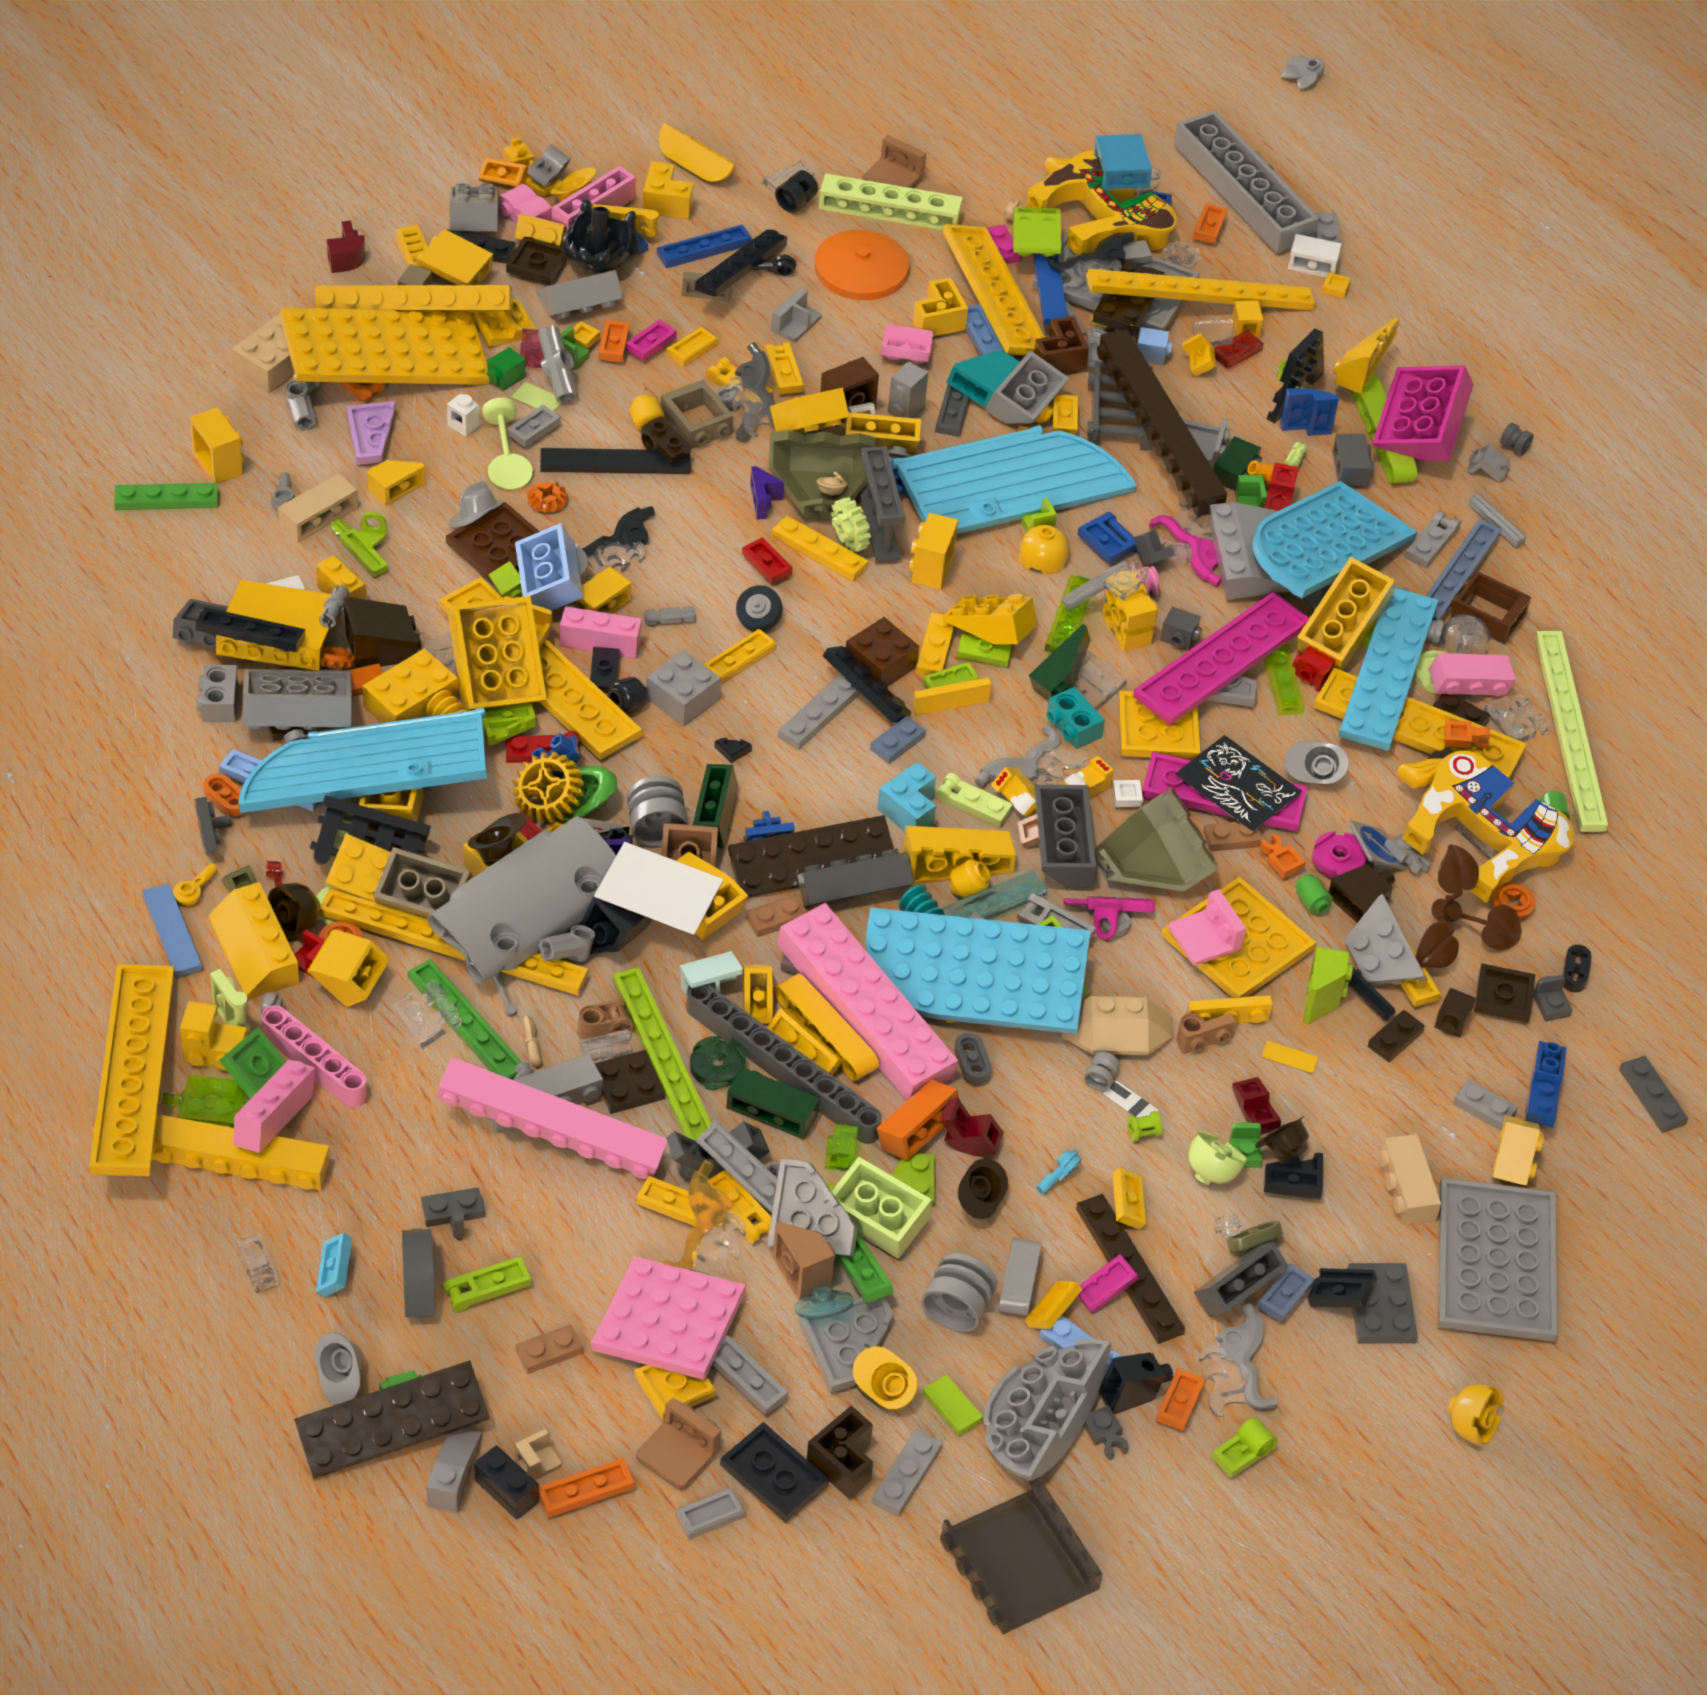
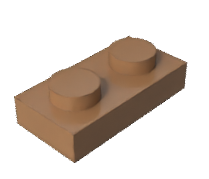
M1239 821L1205 824L1203 831L1209 852L1260 847L1262 840L1259 827L1251 831Z
M793 895L747 910L746 918L756 936L760 937L780 930L782 925L807 912L798 896Z
M570 1324L516 1344V1353L527 1374L583 1354V1346Z

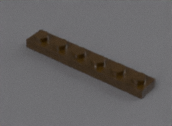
M1100 1194L1078 1202L1076 1210L1108 1263L1120 1254L1138 1275L1139 1279L1125 1289L1157 1344L1184 1335L1185 1327L1121 1222L1116 1221V1214L1105 1196Z

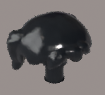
M584 199L581 202L580 211L574 217L569 230L563 236V247L568 258L579 267L594 272H608L619 267L623 262L632 260L638 253V235L635 224L636 213L634 211L628 212L624 220L609 218L610 210L602 206L592 208L591 201Z

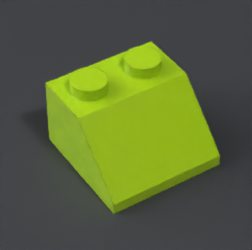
M1316 946L1308 979L1303 1018L1304 1024H1310L1337 1009L1341 997L1346 998L1349 981L1345 980H1351L1353 964L1348 963L1349 952Z

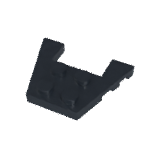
M1314 328L1289 353L1280 381L1284 384L1274 395L1275 409L1272 412L1269 411L1267 415V420L1275 424L1281 418L1287 389L1296 388L1297 386L1301 387L1305 381L1313 385L1324 374L1322 331Z

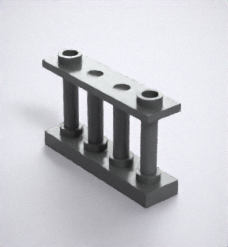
M1095 362L1094 371H1089L1088 386H1092V422L1088 421L1087 436H1091V442L1095 445L1097 444L1098 435L1136 437V440H1140V450L1150 451L1151 441H1148L1142 425H1137V428L1099 425V418L1135 420L1136 423L1137 420L1133 410L1099 408V401L1126 403V399L1122 393L1099 391V384L1116 385V382L1112 376L1101 375L1100 362Z
M887 447L861 448V458L868 487H864L858 495L863 514L866 516V521L870 526L868 532L871 535L870 542L875 561L901 560L893 526L904 524L905 515Z

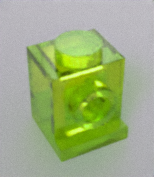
M845 1124L834 1126V1136L828 1135L824 1169L849 1170L855 1159L858 1127Z

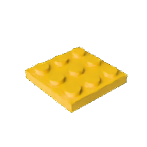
M1119 691L1120 756L1151 758L1152 752L1193 760L1200 754L1198 707L1170 726L1135 699L1133 691Z

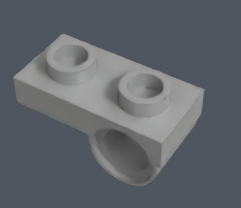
M551 144L541 158L529 167L527 173L532 176L534 181L546 186L565 170L571 158Z

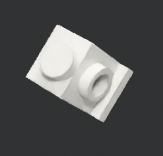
M459 394L447 404V426L465 437L483 424L482 420L479 419V405L472 400L471 396Z

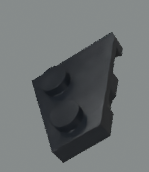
M1315 1153L1313 1159L1301 1161L1299 1157L1285 1162L1277 1161L1266 1164L1264 1170V1192L1321 1200L1323 1192V1153Z

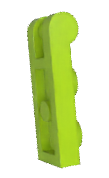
M519 1256L451 1278L443 1284L446 1295L451 1297L450 1304L453 1311L462 1312L471 1305L531 1286L532 1279L522 1257ZM469 1288L470 1291L465 1293L461 1292L463 1289Z

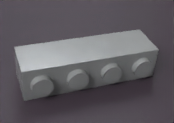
M589 1054L514 1079V1081L577 1105L584 1102H592L602 1096L603 1079ZM489 1118L497 1133L515 1128L512 1126H501L494 1119Z

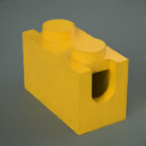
M609 566L582 585L583 598L576 600L573 608L612 614L631 601V582Z

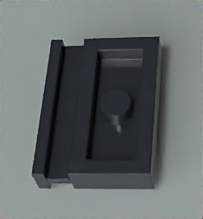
M1320 1268L1319 1278L1316 1277L1307 1299L1310 1307L1365 1308L1373 1289L1372 1283L1377 1280V1276L1374 1270Z

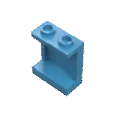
M1142 134L1096 136L1094 155L1099 157L1104 172L1102 185L1104 190L1150 188L1152 167Z

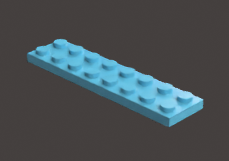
M1395 588L1394 595L1378 617L1338 737L1389 751L1437 607L1438 599Z

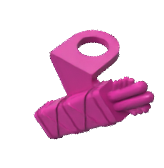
M1087 896V899H1063V903L1067 905H1086L1088 909H1094L1095 933L1101 939H1110L1116 934L1118 913L1121 911L1154 912L1155 908L1154 901L1148 898ZM1103 918H1107L1110 922L1108 933H1104L1101 930L1100 923Z

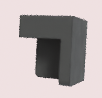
M1157 530L1133 537L1142 566L1175 556L1172 546L1162 547Z

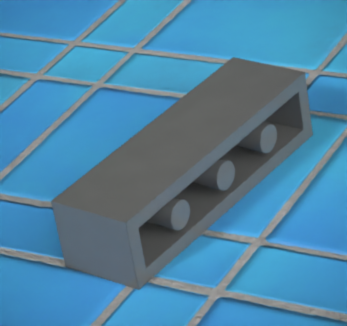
M898 849L883 851V857L873 858L872 854L856 857L857 862L847 864L846 859L830 862L831 867L821 869L820 864L804 867L805 872L797 875L804 907L907 887L914 884L908 853H899Z

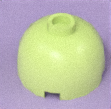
M1198 1131L1188 1150V1160L1191 1168L1197 1172L1195 1177L1207 1185H1210L1211 1182L1217 1184L1228 1183L1236 1178L1246 1163V1157L1228 1142L1225 1145L1218 1142L1217 1139L1219 1137L1205 1131Z

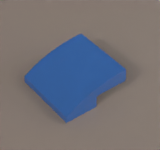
M1287 389L1280 421L1282 431L1306 429L1308 436L1331 434L1339 401L1338 395L1314 389Z

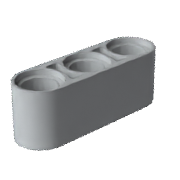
M1013 1237L998 1311L1028 1316L1042 1243Z

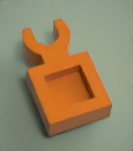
M1273 834L1271 838L1272 845L1268 844L1264 839L1260 843V850L1268 855L1267 862L1282 879L1303 870L1306 861L1290 844L1283 847L1281 845V838L1277 834Z

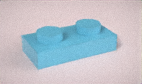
M344 1232L323 1242L316 1292L323 1297L341 1290L347 1282L352 1237Z

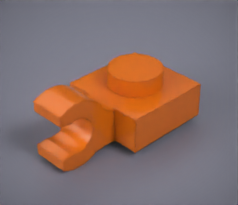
M1445 720L1444 746L1471 748V744L1474 743L1479 748L1489 747L1490 728H1472V722Z

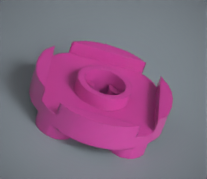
M1336 831L1327 832L1321 835L1315 842L1311 859L1312 863L1323 874L1330 876L1331 879L1365 865L1366 854L1356 836L1345 832L1343 836L1335 835ZM1333 853H1336V854H1338V855H1340V854L1343 853V854H1344V857H1343V858L1337 857V856H1335V854H1333Z

